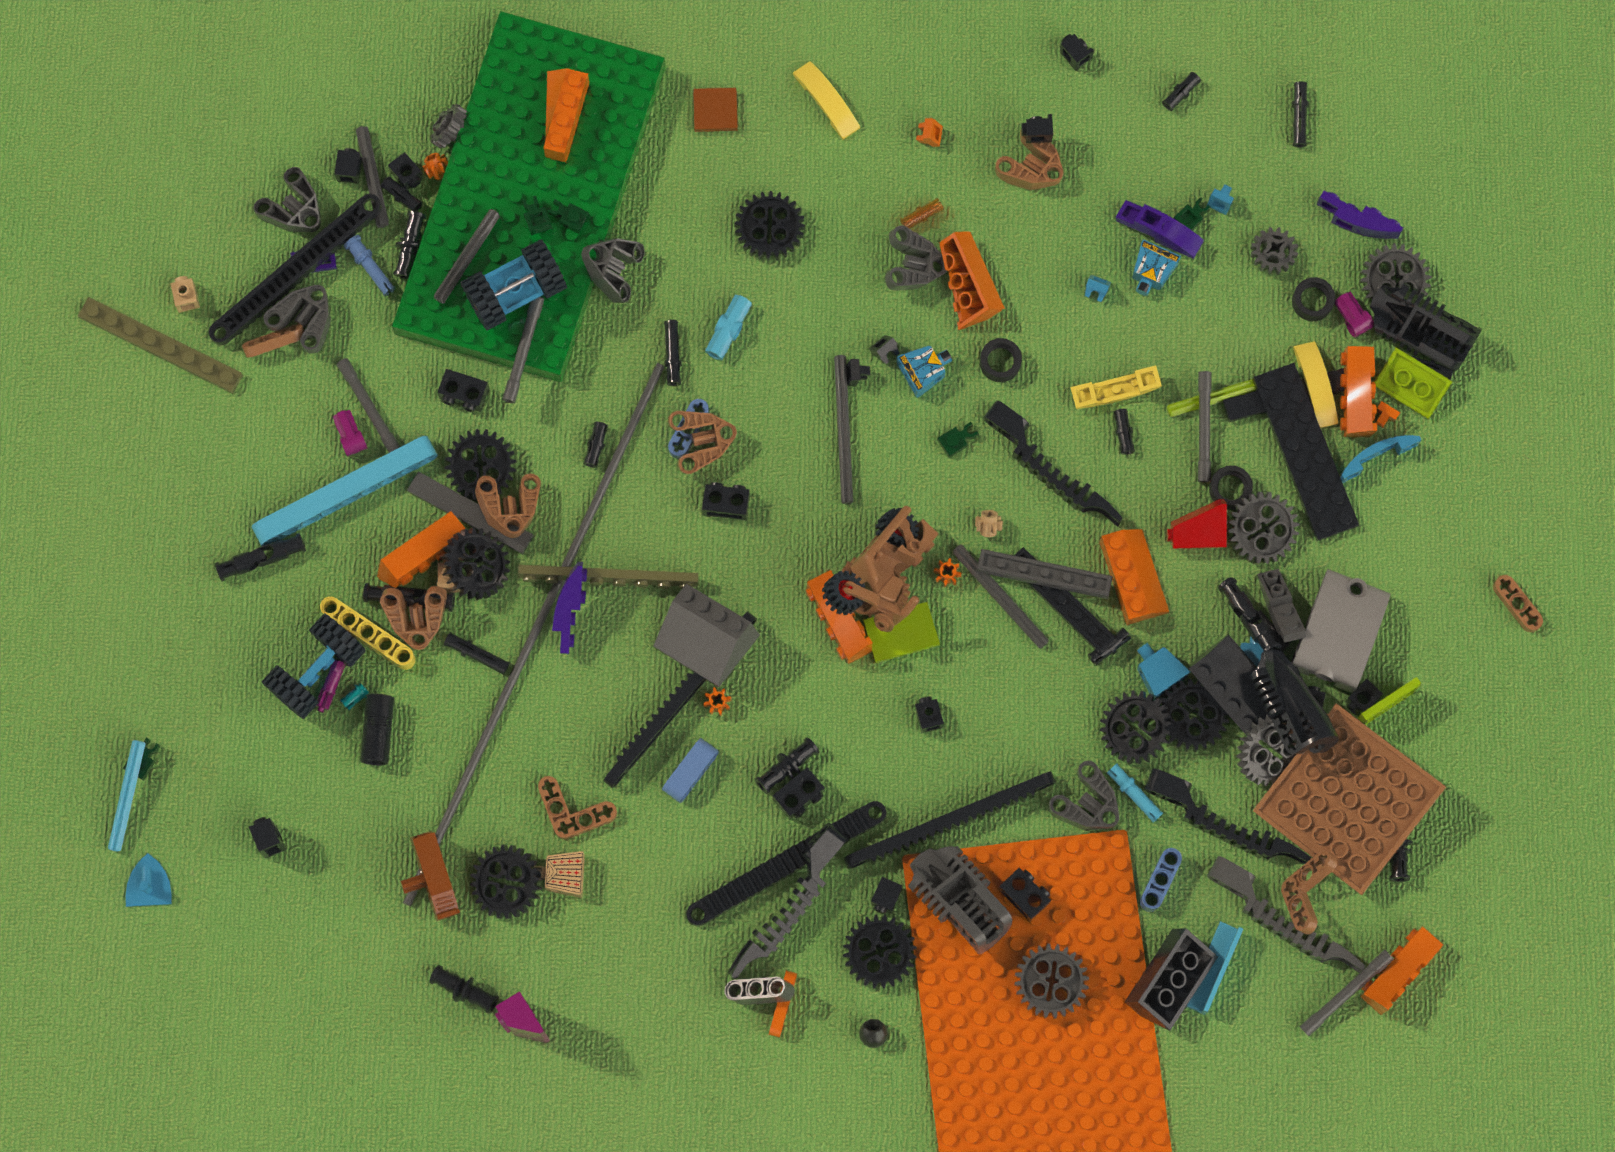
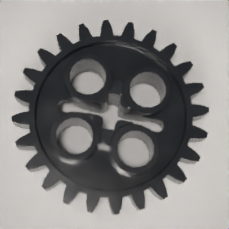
M770 191L769 196L766 197L761 192V198L753 195V202L746 199V207H739L742 214H736V219L739 221L734 222V227L738 228L735 231V236H741L738 239V243H745L743 246L744 251L749 248L751 249L750 256L758 253V259L760 260L763 255H766L767 261H769L771 256L774 255L775 259L778 260L779 254H782L785 258L787 257V250L793 253V245L800 246V241L797 238L804 237V233L801 232L805 230V224H802L804 216H799L801 208L795 209L796 201L789 204V196L781 199V192H779L776 197H773V192ZM772 208L771 243L768 244V209ZM762 212L765 216L763 218H756L754 214ZM778 213H784L786 214V218L778 219L776 218V215ZM755 233H762L764 237L755 239L753 235ZM781 233L786 237L783 240H777L775 235Z
M476 429L475 435L467 431L468 438L466 439L459 435L461 442L453 441L452 443L456 448L454 450L448 449L452 456L445 457V460L450 462V465L444 468L451 471L446 477L448 479L454 478L450 485L452 487L459 485L458 493L465 490L464 497L468 498L470 494H473V500H477L475 489L480 478V470L478 467H475V464L479 463L477 446L480 445L482 461L487 463L486 466H483V475L487 476L488 471L491 469L498 470L499 476L495 481L498 493L502 495L501 487L503 486L508 489L509 486L506 481H514L510 473L517 471L511 467L517 461L510 459L515 454L514 451H507L511 446L510 443L503 445L505 438L502 436L497 440L496 432L489 436L488 429H485L483 435L480 434L479 429ZM494 447L497 450L496 456L491 459L485 457L486 449ZM468 449L473 450L475 453L474 458L469 461L464 460V451ZM469 471H474L477 475L476 480L472 483L465 481V475ZM487 482L480 485V488L485 492L492 490L491 484Z
M475 527L453 534V538L447 540L449 545L442 548L446 554L440 556V558L446 560V563L441 564L440 567L446 568L447 571L442 575L449 576L450 579L446 583L454 584L452 591L460 589V596L467 594L469 600L474 597L476 600H480L483 597L487 599L491 595L497 594L498 590L504 587L502 582L508 580L504 574L510 572V569L506 568L505 565L509 564L510 561L504 559V556L508 554V552H502L501 550L504 547V543L497 544L499 537L491 539L490 531L484 534L483 528L476 531ZM464 547L468 548L469 555L465 552ZM485 552L488 553L489 560L485 557ZM462 568L466 571V576L463 575ZM482 573L485 574L486 581L482 578Z
M1191 679L1188 680L1187 685L1181 680L1179 681V688L1173 684L1170 687L1172 693L1167 690L1164 692L1167 699L1160 698L1162 700L1161 704L1168 707L1164 713L1179 712L1183 719L1181 721H1175L1172 717L1167 719V722L1173 723L1172 727L1167 728L1168 731L1173 733L1170 736L1169 742L1176 741L1177 749L1181 744L1184 745L1185 752L1188 751L1190 746L1193 747L1194 752H1197L1198 746L1206 750L1207 743L1213 747L1215 745L1213 738L1220 741L1222 737L1219 732L1225 733L1227 730L1222 725L1229 723V720L1224 718L1228 714L1207 689L1201 686L1199 680L1196 685H1193ZM1193 695L1197 699V703L1194 705L1187 703L1186 696ZM1177 702H1180L1183 707L1178 706ZM1211 710L1214 713V718H1205L1203 711ZM1196 712V718L1190 719V713ZM1202 723L1207 725L1209 728H1204ZM1189 727H1197L1200 734L1198 736L1191 735L1188 730Z
M1133 690L1131 697L1124 692L1123 700L1115 697L1117 704L1108 703L1111 708L1110 712L1103 711L1107 719L1100 720V722L1106 724L1105 727L1100 729L1101 732L1106 733L1101 740L1109 741L1105 748L1108 750L1113 748L1111 755L1116 756L1119 754L1118 759L1121 761L1127 757V763L1132 764L1134 758L1137 764H1141L1142 758L1146 762H1150L1149 755L1158 758L1156 751L1164 752L1162 744H1170L1165 739L1166 736L1173 735V733L1167 730V728L1173 726V723L1167 722V719L1172 717V715L1164 713L1168 707L1165 705L1160 706L1162 700L1159 698L1154 700V695L1151 693L1146 697V692L1141 691L1138 696L1137 692ZM1135 706H1139V714L1136 717H1132L1131 710ZM1122 714H1125L1132 722L1138 724V727L1147 733L1151 740L1148 741L1141 733L1135 731V728L1122 718ZM1155 720L1156 728L1153 731H1148L1149 722ZM1124 723V732L1122 734H1118V725ZM1136 738H1141V746L1137 749H1134V740Z
M501 845V849L494 846L492 849L493 853L485 851L486 858H478L481 865H473L477 870V874L473 873L470 876L475 878L476 882L470 883V886L476 887V890L471 894L479 896L475 903H483L481 910L486 911L489 909V916L496 914V917L502 919L503 916H505V919H511L513 914L514 917H520V911L528 913L526 906H535L532 899L540 898L535 892L536 890H542V887L538 886L537 882L542 881L543 878L536 875L541 869L534 868L538 861H529L532 854H524V848H518L516 851L515 845H510L509 849L507 845ZM497 863L501 865V871L499 874L495 872V866ZM518 867L522 869V876L519 879L516 876ZM491 876L498 879H506L508 881L524 883L525 886L520 887L516 885H507L506 883L489 881L488 877ZM493 885L497 889V893L494 897L491 895V888ZM514 890L518 893L515 901L512 899V892Z
M876 914L872 922L868 917H865L866 924L864 925L858 921L859 929H850L853 937H845L850 944L843 945L844 949L849 950L848 953L843 954V958L850 959V961L845 963V967H853L849 974L854 975L857 973V982L862 978L865 979V987L869 982H872L873 989H876L877 984H881L884 990L888 982L894 987L895 979L902 983L901 975L909 976L906 968H914V965L909 961L917 958L916 955L911 954L912 951L917 950V946L910 945L915 938H907L910 929L903 931V922L895 925V917L888 922L886 915L883 916L881 921ZM890 932L893 939L889 943H884L880 940L881 933ZM868 940L872 945L870 950H860L858 947L860 941ZM893 944H899V947L885 951L883 957L877 954L864 961L861 960V957L875 953L876 947L880 946L881 950ZM898 953L901 956V961L898 964L890 963L888 960L890 954ZM871 961H876L879 963L880 969L872 973L868 971L867 964Z

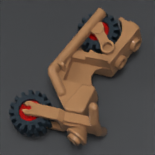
M909 506L893 508L886 512L877 521L878 524H876L875 529L879 530L876 531V536L851 565L852 573L849 575V571H839L825 582V587L822 589V592H825L822 595L823 599L828 600L825 604L832 606L830 608L831 611L837 609L836 614L839 615L842 612L843 615H847L854 611L862 615H875L874 622L880 631H892L894 626L909 616L919 603V598L912 596L903 609L893 604L904 583L901 578L894 576V570L898 572L905 571L911 565L915 568L923 560L922 553L929 552L935 545L932 541L939 533L924 519L919 522L917 520L912 521L914 516L912 514L908 516L911 513Z

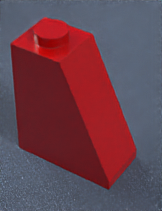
M1218 499L1171 521V529H1167V542H1170L1173 549L1227 547L1226 501Z

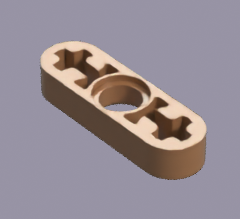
M292 325L280 331L247 341L242 345L245 356L254 357L299 341L304 333L303 325Z
M1508 575L1499 576L1493 584V590L1525 631H1537L1543 624L1542 615L1512 577ZM1501 582H1507L1509 584V586L1507 587L1508 591L1506 589H1500L1499 586L1501 585ZM1513 591L1516 592V593L1513 594L1509 599H1507L1506 596L1509 595V592H1510V593H1512ZM1514 598H1520L1524 602L1522 609H1515L1513 607L1512 600ZM1528 608L1530 611L1527 613V615L1525 614L1523 617H1521L1520 614L1524 613L1525 610ZM1529 618L1537 620L1535 622L1536 626L1527 624Z

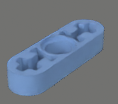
M695 399L689 404L686 411L695 412L694 407L698 408L701 405L703 413H709V408L706 401ZM682 417L678 427L684 424V417ZM701 427L695 428L693 433L699 432ZM682 430L674 432L668 444L669 453L672 457L679 459L682 455L688 453L693 444L692 433L685 434ZM681 437L684 438V441L682 443V448L684 450H679L678 452H675V447L673 445L678 446L681 441Z

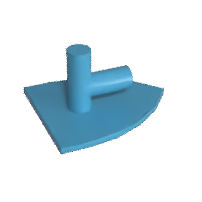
M148 853L137 863L130 874L126 887V907L172 904L171 885L167 873L161 864Z

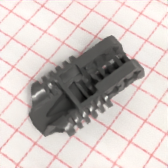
M958 846L943 847L938 850L930 848L922 852L910 864L914 876L908 887L913 893L917 892L916 896L919 899L922 898L921 901L924 905L928 904L927 908L930 911L933 910L932 913L935 917L939 916L938 920L941 923L948 919L974 948L977 954L986 952L1007 933L1012 925L1010 913L987 889L990 881L988 878L984 879L985 875L982 872L978 873L979 869L976 866L973 867L974 863L968 861L966 855H962L963 851Z

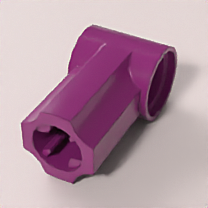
M1351 291L1344 293L1335 300L1334 304L1345 319L1347 330L1354 338L1374 327L1371 315L1366 310L1363 311Z
M350 410L340 411L333 416L347 457L368 449Z

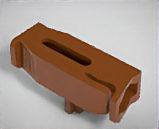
M429 831L410 837L421 874L400 881L404 894L426 888L436 921L458 915L460 911L435 832Z

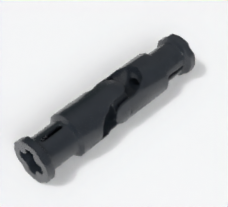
M297 533L295 537L284 541L282 539L256 548L252 552L233 556V559L223 563L216 562L215 567L221 582H223L227 577L248 573L257 567H263L284 560L289 555L299 551L306 552V548L300 533ZM265 550L274 551L271 558L267 559L264 553Z
M1233 577L1224 580L1219 585L1218 590L1225 594L1229 600L1228 604L1240 618L1254 642L1259 643L1263 651L1270 649L1281 650V643L1276 642L1272 636V630L1259 612L1254 609L1247 594L1240 590L1237 580Z
M365 583L363 602H380L383 591L394 587L390 585H384L383 587L373 586L370 583ZM402 586L395 588L402 592L405 601H407V607L414 605V603H419L423 609H426L424 599L428 589ZM454 592L447 594L445 609H448L449 612L454 610ZM436 593L430 594V596L433 598H441ZM387 595V596H386V598H388V599H390V600H397V599H396L394 596H392V595Z

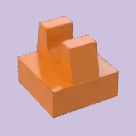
M925 118V122L918 125V128L923 131V135H917L916 140L923 144H929L932 147H940L943 126L933 118Z
M1381 401L1377 407V412L1381 415L1376 423L1383 428L1388 419L1395 422L1400 412Z

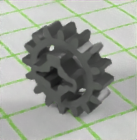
M456 103L450 109L448 108L446 112L442 111L432 127L434 133L431 135L432 139L430 142L440 149L442 147L445 148L446 144H450L451 141L454 142L460 128H464L463 120L467 116L465 114L467 110Z
M1269 227L1267 233L1261 230L1260 237H1254L1253 241L1255 243H1252L1250 247L1254 251L1251 252L1250 257L1256 258L1253 264H1260V271L1266 268L1268 269V274L1275 270L1276 274L1279 275L1281 269L1287 272L1289 265H1294V259L1298 256V253L1295 251L1298 248V244H1292L1295 239L1294 236L1287 237L1289 231L1286 230L1284 233H1281V228L1278 227L1276 232H1274L1272 227ZM1263 243V248L1265 250H1263V252L1261 253L1260 245ZM1288 248V257L1285 258L1284 251Z

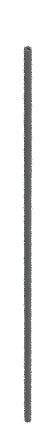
M660 363L656 364L561 567H571L662 374L664 366ZM559 580L558 583H553L438 826L435 835L439 846L564 581ZM419 869L415 876L421 874ZM418 890L407 893L403 903L411 906Z

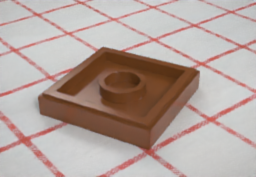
M736 88L693 89L695 132L738 131Z

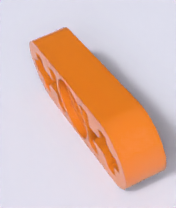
M786 970L784 980L794 986L797 973ZM790 1000L777 1003L769 1035L780 1038Z

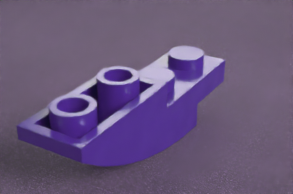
M1324 190L1317 202L1318 206L1334 215L1331 223L1355 234L1372 238L1397 239L1403 230L1398 221L1386 218L1378 209L1365 206L1364 210L1360 212L1355 205L1343 202L1333 192L1328 193Z
M1125 200L1116 215L1117 222L1153 237L1156 243L1194 259L1204 242V239L1182 223L1146 204L1141 207Z
M578 562L571 570L556 602L552 631H561V654H569V647L574 648L575 634H570L571 625L575 626L576 612H571V610H580L581 604H585L586 591L582 590V582L587 581V569L583 568V562Z

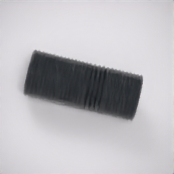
M368 694L365 700L366 709L364 711L365 719L363 722L359 761L363 764L383 766L389 764L388 757L390 755L389 746L391 744L395 698L384 694Z

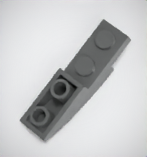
M1275 569L1257 574L1266 606L1278 635H1281L1284 643L1305 638L1306 630L1292 603V595L1280 570Z

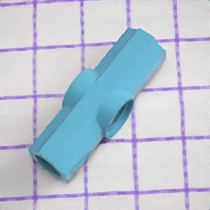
M741 295L734 296L726 313L722 314L714 330L715 333L705 353L716 360H723L732 341L737 339L743 326L742 322L752 306V302Z

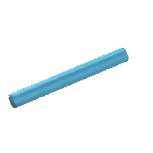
M133 740L108 845V849L118 852L122 849L145 748V742Z

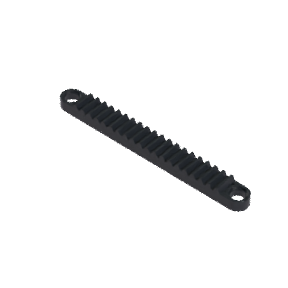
M370 193L357 200L216 320L209 328L211 340L217 345H225L237 335H240L244 329L249 328L251 323H254L271 306H274L291 289H294L298 283H301L318 266L327 261L338 249H341L350 238L361 232L364 227H367L369 222L378 216L382 210L379 198L375 194ZM370 200L376 202V207L372 211H368L364 207L365 203ZM219 328L226 329V335L221 339L216 338L215 331Z
M749 611L742 616L753 625L757 620ZM695 672L693 674L687 673V681L681 680L682 687H675L676 694L670 693V701H663L664 708H657L658 715H651L653 721H646L647 728H640L641 735L635 734V742H628L629 749H622L623 756H616L618 762L603 780L608 786L614 788L706 682V679Z
M1051 771L851 853L843 858L847 869L855 868L867 862H871L874 865L877 858L883 861L884 855L891 858L893 851L900 854L901 848L907 851L910 844L917 847L918 841L924 844L927 837L934 840L935 834L941 837L944 830L950 833L951 827L958 830L960 824L967 826L968 820L975 823L977 816L982 820L985 813L992 816L993 810L999 813L1002 806L1005 809L1009 808L1010 803L1016 806L1018 799L1022 802H1025L1027 796L1032 799L1035 792L1055 784V778Z
M872 801L833 822L832 825L847 838L844 843L846 844L881 824L886 818V808L881 802ZM877 807L881 810L882 815L878 819H872L868 814L869 810ZM818 832L691 904L686 913L688 922L693 926H703L806 867L807 860L801 856V853ZM699 908L704 911V918L702 920H693L691 913L694 909Z

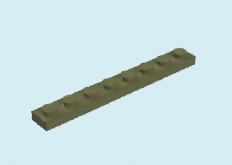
M88 297L78 314L80 319L233 394L243 377L241 372Z
M519 565L518 578L523 579L524 582H536V579L545 580L546 583H558L559 580L565 581L574 567ZM586 568V582L596 586L603 585V583H612L613 586L618 587L626 586V584H635V587L639 588L657 585L661 589H668L671 586H679L682 589L685 584L691 587H697L698 573Z

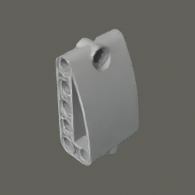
M1327 569L1304 627L1306 637L1299 640L1291 663L1297 666L1302 674L1309 676L1312 673L1320 679L1334 682L1333 686L1353 693L1361 680L1391 593L1370 586L1362 579H1353ZM1357 586L1360 589L1361 594H1353L1350 590V587Z

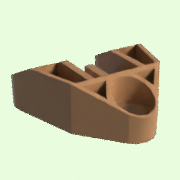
M1021 130L1020 140L1032 154L1029 153L1023 163H1018L1008 156H1002L996 162L995 172L999 179L1028 190L1055 186L1063 178V168L1058 151L1051 142L1026 143V137L1021 135ZM1007 162L1011 165V170L1003 172L1000 170L999 165ZM1058 171L1059 177L1051 179L1048 177L1047 172Z
M674 411L668 417L669 427L675 431L695 429L711 425L712 428L692 433L694 446L715 442V446L682 455L678 460V468L684 474H692L720 458L737 435L734 425L712 413ZM677 414L684 417V424L681 427H676L672 423L673 417ZM724 426H728L732 430V435L729 439H724L720 435V430ZM685 458H691L694 461V467L689 471L682 467V462Z
M535 474L523 476L519 487L520 514H517L516 498L507 496V498H502L504 515H502L495 479L490 476L479 478L475 494L488 525L506 537H519L532 523L541 481ZM532 480L536 483V488L528 489L525 487L524 482ZM487 482L491 484L492 490L485 492L480 488V485ZM507 525H515L519 527V530L511 531Z
M439 586L428 588L424 599L426 621H424L423 607L419 603L409 606L411 621H409L407 601H405L402 592L398 589H385L380 598V604L394 632L413 649L422 650L427 647L439 631L443 620L447 591ZM436 593L441 598H433L430 596V594ZM387 595H392V596H394L397 600H390V599L386 598V596H387ZM420 634L425 638V641L418 643L413 639V636Z

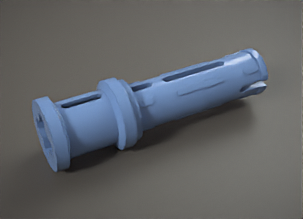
M356 235L350 238L344 244V248L351 252L356 264L363 266L383 295L388 296L387 288L392 293L395 290V286L392 285L373 260L372 251L366 249L361 242V237Z

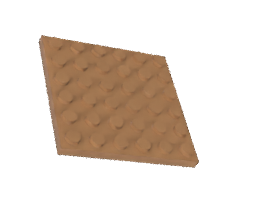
M1336 703L1327 715L1339 736V741L1324 753H1312L1308 749L1302 754H1296L1254 808L1253 812L1311 857L1324 850L1335 855L1337 866L1332 873L1363 895L1447 787Z

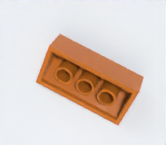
M1120 530L1101 536L1099 543L1110 576H1113L1112 582L1126 625L1169 613L1143 530Z

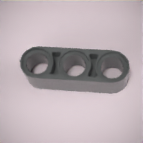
M780 977L732 980L727 983L724 990L728 999L740 1005L787 1002L792 999L795 992L794 986ZM783 985L782 991L778 994L780 986ZM762 987L761 993L757 995L758 989ZM741 988L740 994L736 996L737 991Z

